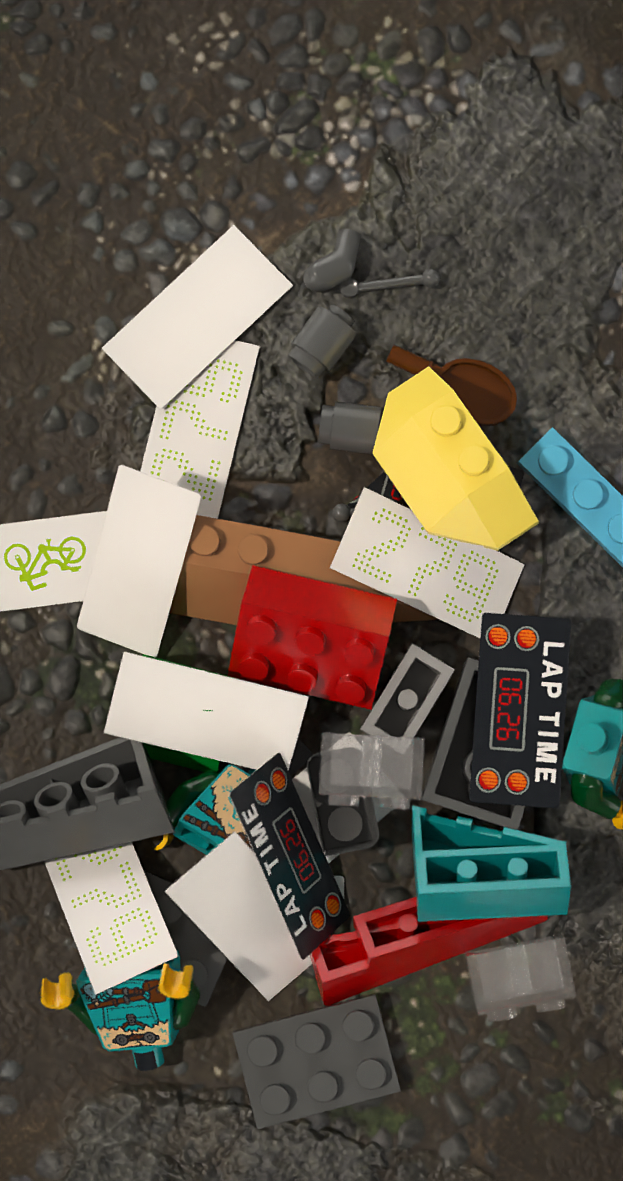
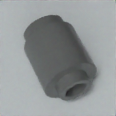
M331 304L328 310L318 306L291 342L293 349L288 354V358L307 374L319 379L324 371L330 372L357 336L356 332L351 328L355 322L354 319L333 304Z
M335 401V406L322 405L318 443L329 444L330 450L373 455L382 418L380 417L381 407Z

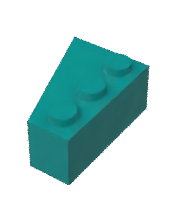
M412 805V845L418 922L568 915L571 883L565 841L506 827L503 828L502 832L473 825L472 819L460 816L457 817V820L427 814L426 808Z

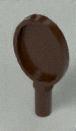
M395 344L388 355L386 362L413 375L418 374L429 366L454 390L479 426H494L503 423L515 410L517 395L513 384L499 369L488 363L463 358L452 360L441 367L434 364V361L430 362Z

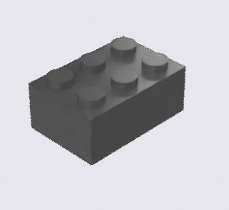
M468 657L464 662L420 799L502 827L518 830L525 806L470 801L479 661Z

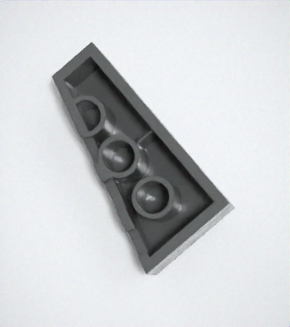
M119 737L0 784V870L175 832L157 771L144 742Z

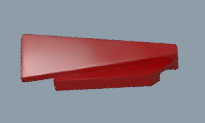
M416 897L353 916L355 931L330 935L310 954L323 1004L325 1006L332 1005L545 922L548 916L418 922Z

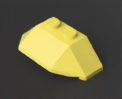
M429 366L388 393L373 449V456L428 534L481 545L484 548L498 551L539 524L509 467L454 390Z

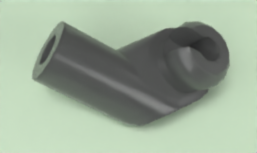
M340 229L338 231L334 252L314 261L305 270L303 280L307 288L316 292L325 291L351 278L354 273L359 250L360 233L352 229Z

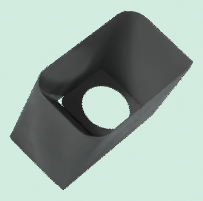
M347 747L320 752L308 758L307 771L323 853L325 851V856L372 847L378 840L379 830L363 753L357 748ZM341 759L351 766L353 781L346 791L331 793L321 785L319 772L322 765L328 760ZM316 800H317L319 803H323V804H321L319 807H317ZM351 807L360 814L362 830L355 839L340 841L331 835L328 828V820L331 813L337 808Z

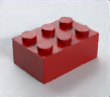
M252 565L241 601L227 676L371 710L397 599Z

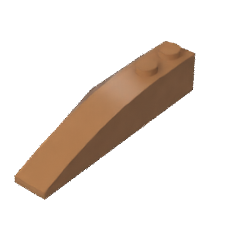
M196 515L170 613L237 626L241 601L252 565L378 595L391 596L330 568L341 543L340 541ZM397 600L392 622L440 620Z

